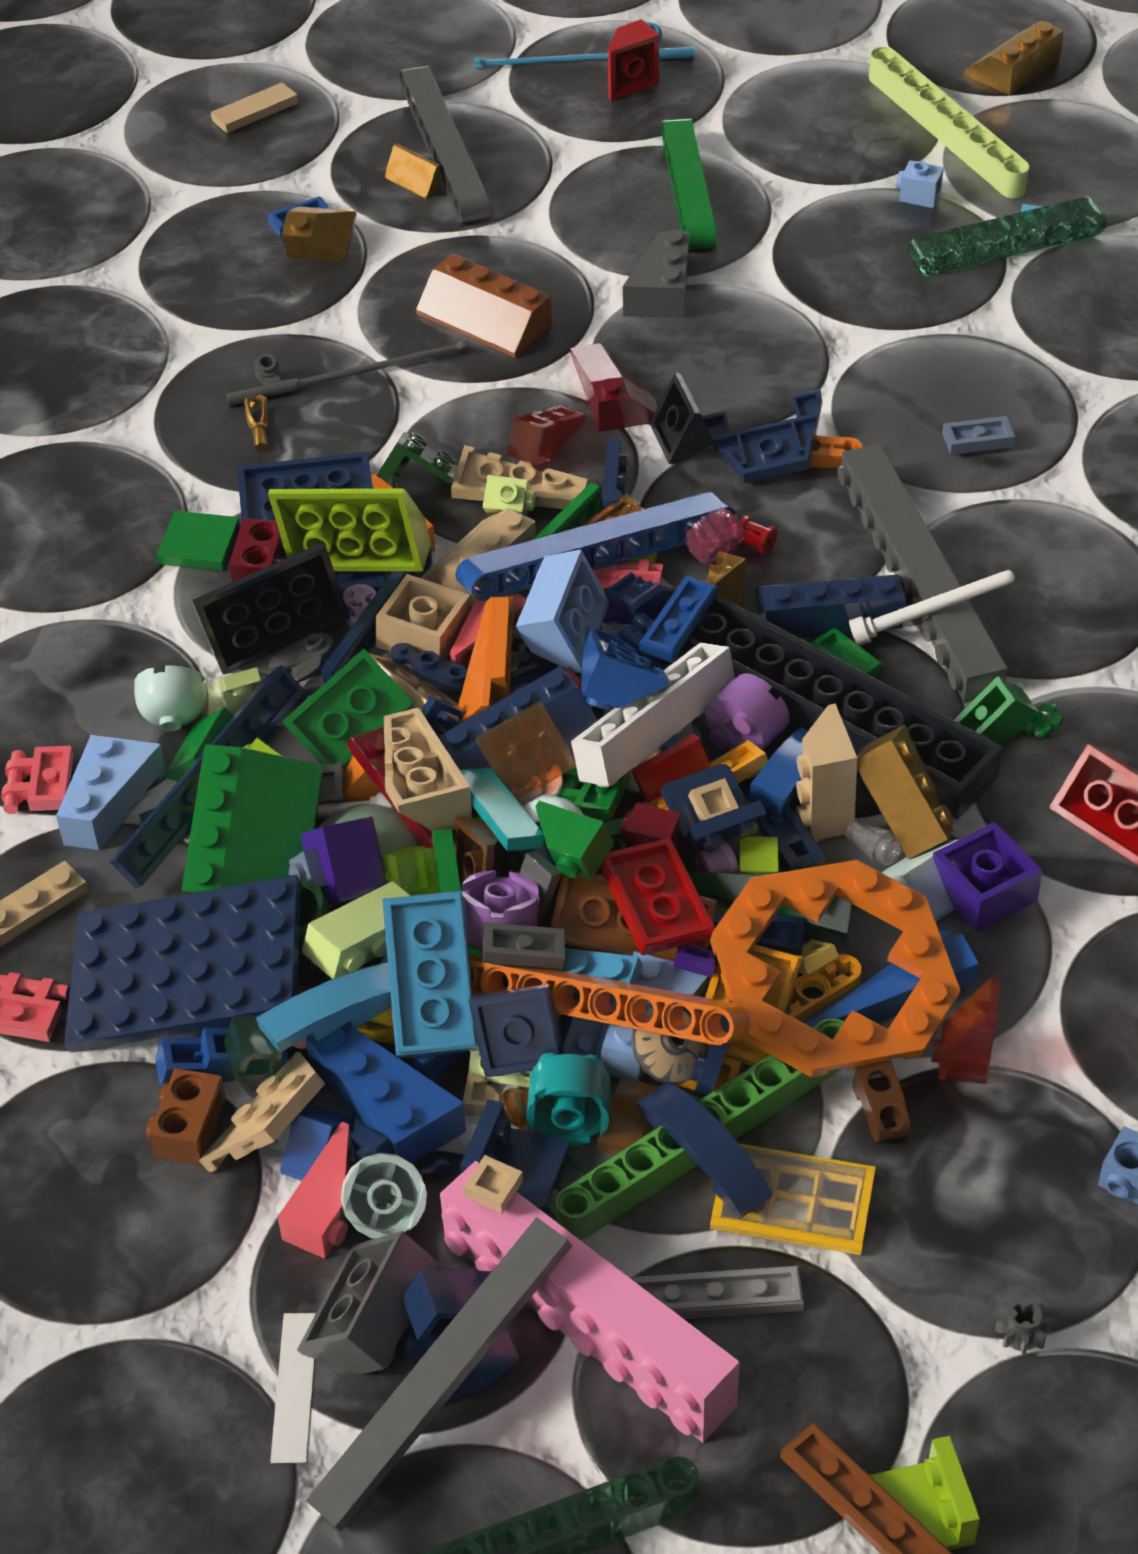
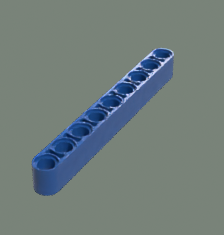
M707 492L469 557L458 565L455 576L456 580L476 600L486 601L490 597H500L532 588L544 556L582 550L592 570L724 534L734 526L737 515L736 511L717 494Z

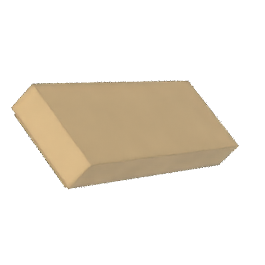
M282 82L212 111V121L223 131L229 133L298 103V96Z

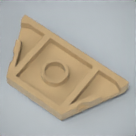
M296 1052L275 1076L267 1078L259 1085L256 1090L258 1095L250 1104L242 1106L231 1117L233 1123L199 1159L208 1172L217 1170L229 1153L237 1160L257 1148L260 1149L274 1142L325 1085L300 1052Z

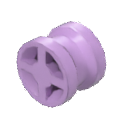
M357 584L344 591L343 598L350 616L349 619H346V622L350 626L354 625L376 595V591L371 586Z
M726 842L715 848V850H701L695 854L698 872L739 874L735 854Z

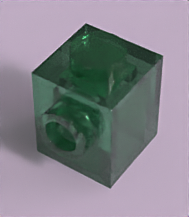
M247 1014L232 1017L224 1044L235 1081L269 1078L275 1076L283 1051L279 1053L260 1030L256 1017L260 1015Z

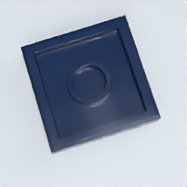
M550 984L470 997L469 1005L485 1078L532 1071L538 1064L541 1055L545 1053L564 1054Z

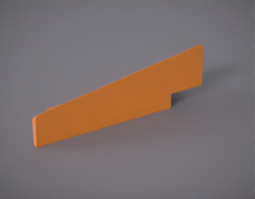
M514 596L490 597L486 601L458 704L465 712L459 724L510 695Z

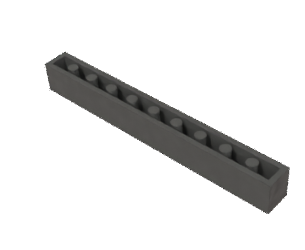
M875 444L842 451V464L838 466L839 481L842 486L846 485L853 507H858L863 526L870 529L875 548L882 551L887 570L890 573L893 572L894 575L899 574L904 595H906L909 605L961 587L881 445ZM969 600L918 617L925 640L927 642L931 641L938 664L940 666L944 665L948 672V679L952 689L958 691L964 703L973 701L997 676L1006 680L1007 667Z

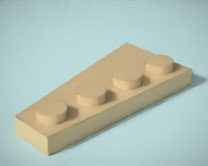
M464 445L451 492L452 498L484 501L488 475L526 479L532 488L531 491H535L534 507L564 509L588 486V479L549 468L542 472L535 470L531 463L521 460L518 464L502 460V455L489 452L487 456L475 453L474 447Z

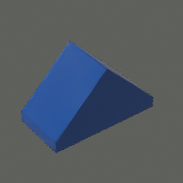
M319 1106L301 1111L291 1125L280 1168L281 1174L302 1181L340 1123L348 1124L351 1130L354 1118Z

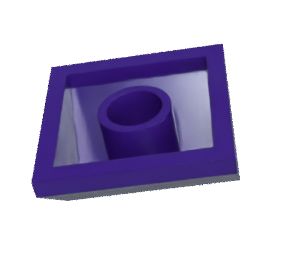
M373 817L323 826L300 834L304 851L316 848L318 850L327 886L323 887L321 891L329 905L358 899L388 884Z

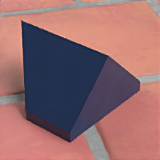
M630 572L604 592L610 602L628 623L632 625L633 617L638 613L643 612L653 620L658 617L676 588L653 583L651 580L645 581L641 576L636 578L635 574Z

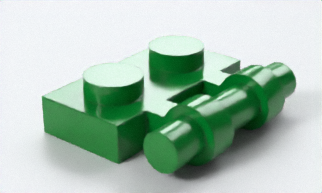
M574 762L573 766L568 768L562 777L563 785L557 797L569 799L575 803L585 816L597 820L611 821L633 774L629 770L614 785L599 787L596 784L579 781L576 762Z

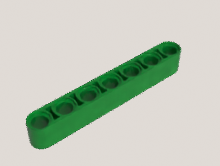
M692 119L663 120L662 140L681 232H690L689 250L716 248V227Z

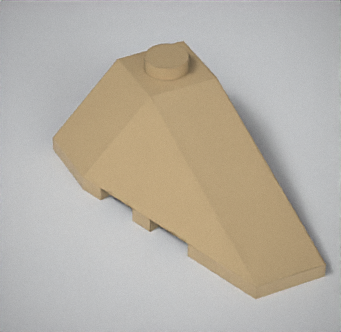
M419 707L384 716L385 789L397 811L430 830L445 828L454 830L456 817L472 818L470 786Z

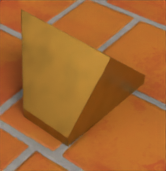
M719 551L716 555V565H710L707 579H702L701 581L718 586L717 595L744 609L746 558Z

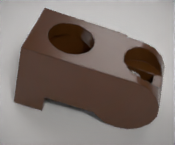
M887 1060L856 1067L852 1088L857 1101H861L871 1135L875 1142L878 1143L909 1136L911 1131L909 1115L892 1061ZM875 1074L883 1075L882 1077L869 1079L872 1075Z

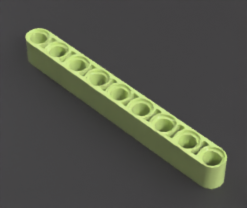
M886 46L876 47L871 50L869 80L1002 195L1008 198H1020L1026 194L1029 175V164L895 50Z

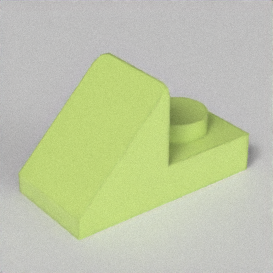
M257 667L215 679L224 705L233 715L240 710L257 690V682L261 681Z

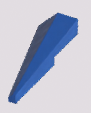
M946 930L939 932L959 987L976 983L979 963L963 934ZM891 963L801 1022L811 1028L821 1021L831 1018L845 1022L852 1010L873 1022L895 1016L901 1010L920 978Z

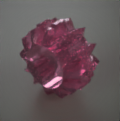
M721 508L716 512L711 511L707 516L701 517V520L694 523L692 529L686 534L687 539L685 543L688 545L689 551L694 558H697L700 563L708 565L714 561L716 562V555L719 551L729 554L737 549L738 544L744 539L743 534L745 530L736 515H733L730 510L727 511L725 508Z

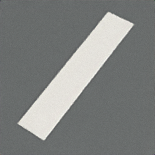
M285 1313L283 1317L270 1463H306L314 1359L302 1355L297 1351V1348L316 1313Z

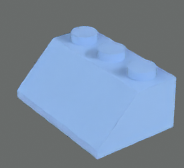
M582 550L544 556L516 624L520 638L524 639L531 653L564 668L570 667L575 673L582 672L586 628L589 625L600 629L610 603Z

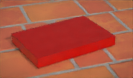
M671 838L608 853L600 866V870L642 956L711 938L715 926Z

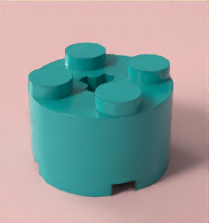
M556 1053L541 1055L538 1064L533 1068L529 1078L526 1114L529 1128L533 1132L536 1128L546 1136L568 1140L569 1147L590 1143L591 1136L600 1132L601 1136L609 1125L611 1079L604 1068L603 1060L596 1055H558Z

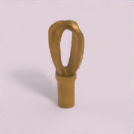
M263 395L256 397L248 396L244 401L247 423L252 430L255 450L264 452L268 449L266 436L269 423L267 398ZM255 404L259 405L262 409L260 422L255 421L251 411Z

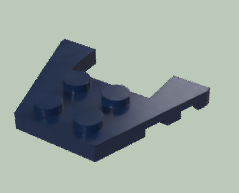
M820 389L792 396L797 418L731 432L725 411L702 416L715 442L713 447L745 484L810 469L823 403Z

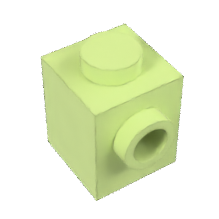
M488 475L483 509L487 516H492L509 508L527 517L528 511H533L535 491H531L532 488L526 479Z

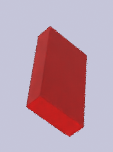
M693 733L631 771L643 799L650 803L662 796L661 790L666 783L708 769L711 766L700 738Z

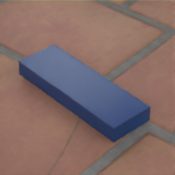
M685 576L640 641L639 652L672 663L716 598L718 586Z

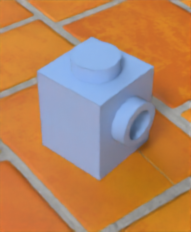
M909 160L905 170L899 172L896 182V188L900 189L899 201L934 208L942 192L944 167L928 164L924 161Z

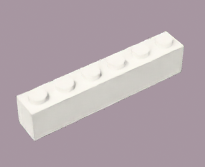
M699 643L664 670L669 679L667 687L620 708L615 707L573 739L571 743L579 781L596 784L599 787L614 785L619 778L632 768L637 767L643 759L653 751L658 750L673 735L681 732L682 728L695 718L701 716L704 712V707L731 680L735 679L730 648Z

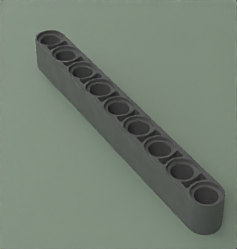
M429 66L400 70V81L404 96L433 162L439 164L440 179L459 222L465 223L490 218L487 194Z

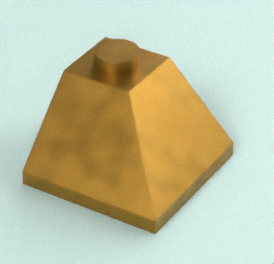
M296 207L287 211L282 232L287 258L346 262L357 216L356 211Z

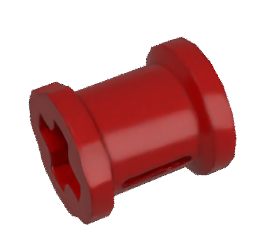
M745 515L740 519L735 528L733 540L734 543L739 545L745 543L757 548L760 554L766 556L771 552L776 543L778 529L774 526L765 527L753 522L752 517Z

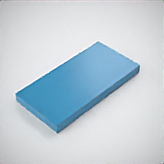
M462 891L382 899L396 1057L407 1058L478 1050L469 999L472 996Z

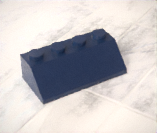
M899 574L756 587L754 591L760 618L798 638L821 636L834 627L843 634L852 633L849 620L863 616L864 619L867 617L875 619L905 608V595ZM903 623L886 630L903 628Z
M559 666L443 733L438 738L459 770L490 767L511 792L513 788H518L530 781L533 776L537 777L552 768L553 765H557L573 756L571 741L596 723L598 719L578 685Z

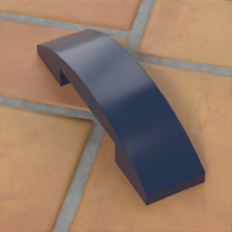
M668 1082L635 1103V1108L655 1129L662 1126L713 1180V1191L739 1219L772 1198L773 1192L747 1153L727 1129L688 1093Z

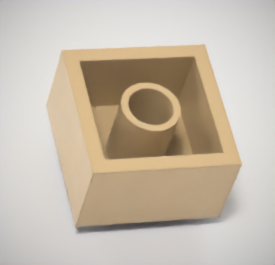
M406 574L376 615V647L391 652V648L394 645L408 643L415 648L417 653L433 651L446 659L470 613V595Z

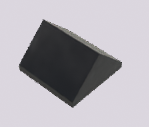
M674 373L649 423L668 464L679 463L715 444L681 373Z

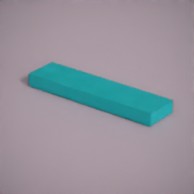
M490 767L460 770L470 786L471 805L507 851L543 847V832Z

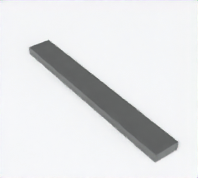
M536 1217L305 1501L342 1532L573 1245L569 1240Z

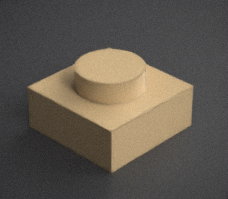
M725 778L693 789L688 795L700 822L739 808Z
M484 1155L463 1187L464 1197L502 1214L522 1184L523 1172Z

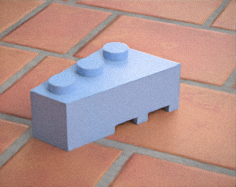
M90 735L56 815L64 846L100 850L126 820V813L136 802L141 803L146 798V790L156 779L161 781L165 776L166 767L161 744Z
M634 951L633 956H638L643 964L636 985L705 998L709 986V976L674 968V962L650 955L642 956L641 953ZM649 1001L646 1003V1011L653 1008ZM684 1008V1011L691 1015L689 1010ZM609 1024L601 1050L604 1068L609 1076L638 1083L645 1075V1072L633 1054L631 1045L633 1028Z

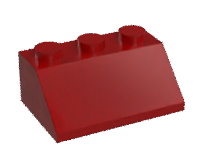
M1087 744L1049 808L1138 865V770L1108 751Z

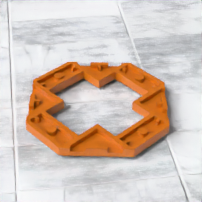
M858 860L751 877L711 935L710 943L714 955H717L721 978L730 1003L742 1006L750 1017L749 1031L741 1039L810 1077L827 1075L829 1070L850 1067V1070H854L858 1066L904 1057L905 1060L922 1057L957 1001L961 991L926 896ZM835 896H838L903 931L889 952L887 961L919 977L920 980L888 1029L852 1010L835 1037L831 1039L765 1002L779 981L781 971L749 953L783 905L818 923Z

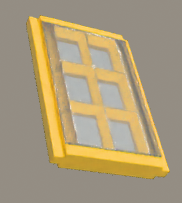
M739 1144L773 1192V1196L739 1219L716 1194L710 1229L861 1256L874 1183L875 1166Z

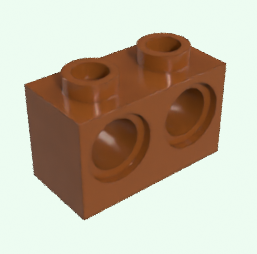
M174 1068L169 1083H164L161 1088L158 1112L156 1116L150 1117L147 1124L146 1138L151 1142L154 1158L202 1166L199 1159L208 1150L226 1101L221 1076Z

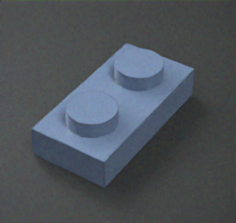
M1007 416L943 424L942 435L950 455L1014 447L1015 435Z

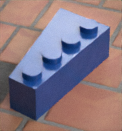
M348 1023L319 1041H316L311 1034L305 1037L310 1066L354 1120L356 1117L363 1127L388 1139L393 1154L413 1164L466 1132L464 1103Z

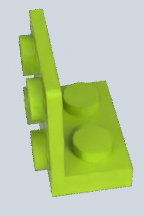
M950 1436L932 1440L929 1459H925L924 1463L870 1475L948 1550L975 1545L980 1518Z

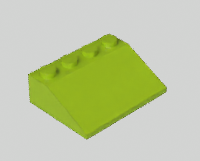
M405 488L269 489L268 496L287 558L324 542L334 571L424 570L431 540L425 517Z

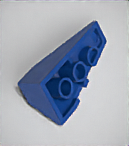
M589 625L587 626L584 639L580 688L583 696L587 697L586 701L589 704L601 709H607L608 705L620 708L667 687L669 679L666 673L658 667H653L650 670L651 661L646 657L636 654L637 650L621 637Z

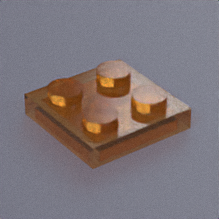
M541 701L475 739L494 773L517 801L576 768L574 756Z

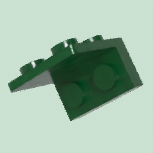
M403 432L376 476L387 483L392 475L399 478L409 460L412 459L451 484L457 473L458 466L454 464L456 460L442 450L436 453L427 447L428 442L414 432L408 435Z

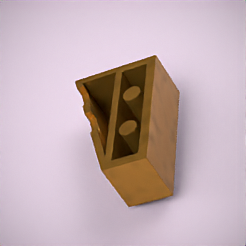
M905 724L868 743L857 755V770L907 858L910 859L948 840L954 831L952 827L954 825L953 817L948 808L942 805L935 786L923 765Z

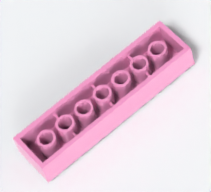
M477 1161L471 1164L440 1193L444 1241L453 1253L458 1256L465 1255L475 1263L478 1271H493L536 1217L568 1239L573 1246L526 1304L538 1313L540 1319L548 1328L554 1331L559 1329L569 1337L574 1347L585 1356L592 1355L601 1362L606 1372L618 1382L625 1381L634 1388L639 1398L647 1406L654 1409L658 1407L667 1414L680 1432L685 1435L692 1434L704 1443L737 1408L740 1365L737 1359L519 1193H515L502 1214L465 1198L463 1187L479 1163Z

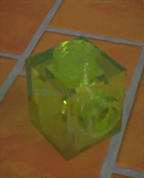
M413 846L382 853L388 883L395 882L410 896L439 893L431 848Z

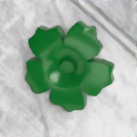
M1051 701L1041 704L1037 708L1039 713L1021 731L1026 732L1028 735L1035 734V737L1039 738L1052 733V728L1060 727L1063 718L1057 712L1056 704H1053Z

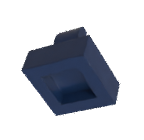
M431 694L421 710L437 737L459 725L465 714L461 707Z

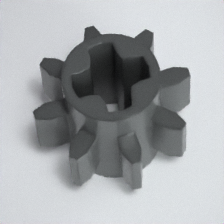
M1021 1296L1020 1300L1012 1305L1007 1302L1003 1303L1001 1317L996 1319L995 1331L1005 1333L1004 1348L1011 1347L1021 1351L1022 1355H1026L1027 1350L1032 1349L1034 1346L1040 1349L1044 1348L1045 1334L1050 1333L1052 1319L1042 1318L1044 1304H1036L1033 1301L1026 1300L1024 1296Z

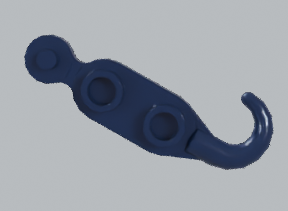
M398 643L391 648V659L395 663L411 665L413 673L420 679L428 681L450 694L460 695L462 693L468 671L464 666L457 665L433 651L417 653L415 648L408 643Z

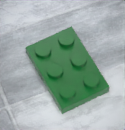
M363 649L284 719L282 723L319 764L323 766L342 764L344 766L353 757L346 747L351 737L384 727V716L406 711L413 702L371 655Z

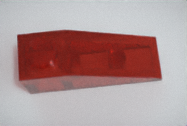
M556 405L516 417L507 456L518 459V462L521 460L531 463L532 467L550 461L586 419V414Z
M991 977L943 1022L941 1039L933 1038L931 1062L938 1063L937 1079L978 1084L987 1083L998 1014L999 978Z

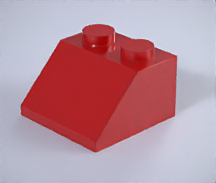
M642 19L618 27L608 47V98L611 101L659 84V34Z

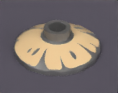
M654 1008L647 1011L651 1018L654 1015ZM683 1010V1019L690 1026L691 1016ZM633 1029L631 1037L633 1054L642 1070L656 1081L669 1082L671 1084L684 1083L691 1078L698 1056L706 1058V1044L675 1037L679 1043V1046H676L671 1041V1036Z

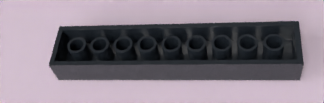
M719 595L716 596L682 647L686 653L699 643L729 647L735 678L740 674L746 673L766 681L772 687L768 692L776 700L781 697L785 702L790 717L787 726L795 731L801 727L809 731L826 707L836 704L856 756L868 743L905 724L923 765L935 786L942 805L948 808L952 817L956 820L968 810L999 776L1003 746Z

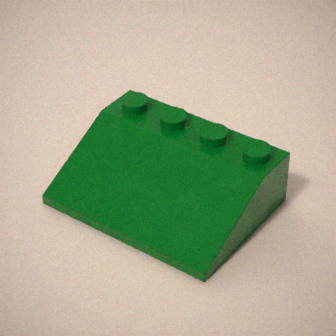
M205 744L181 891L184 894L288 876L289 860L304 851L300 834L315 829L324 766L242 747Z

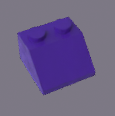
M995 822L933 853L934 863L953 908L976 932L1038 901L1043 870Z

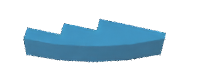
M388 963L349 973L290 998L256 1017L260 1030L280 1053L310 1034L316 1041H319L346 1023L357 1029L392 1007Z

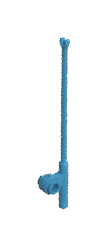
M647 23L659 34V60L694 58V47L660 49L662 30L655 23ZM608 53L488 60L478 57L475 58L474 62L475 68L481 69L485 66L605 61L608 60Z

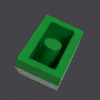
M997 676L954 721L998 743L1015 737L1039 711L1022 688Z
M539 800L535 808L547 848L556 863L555 867L567 877L575 878L579 876L592 881L614 845L604 822Z

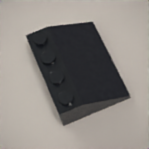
M324 542L192 600L206 642L222 674L350 618Z

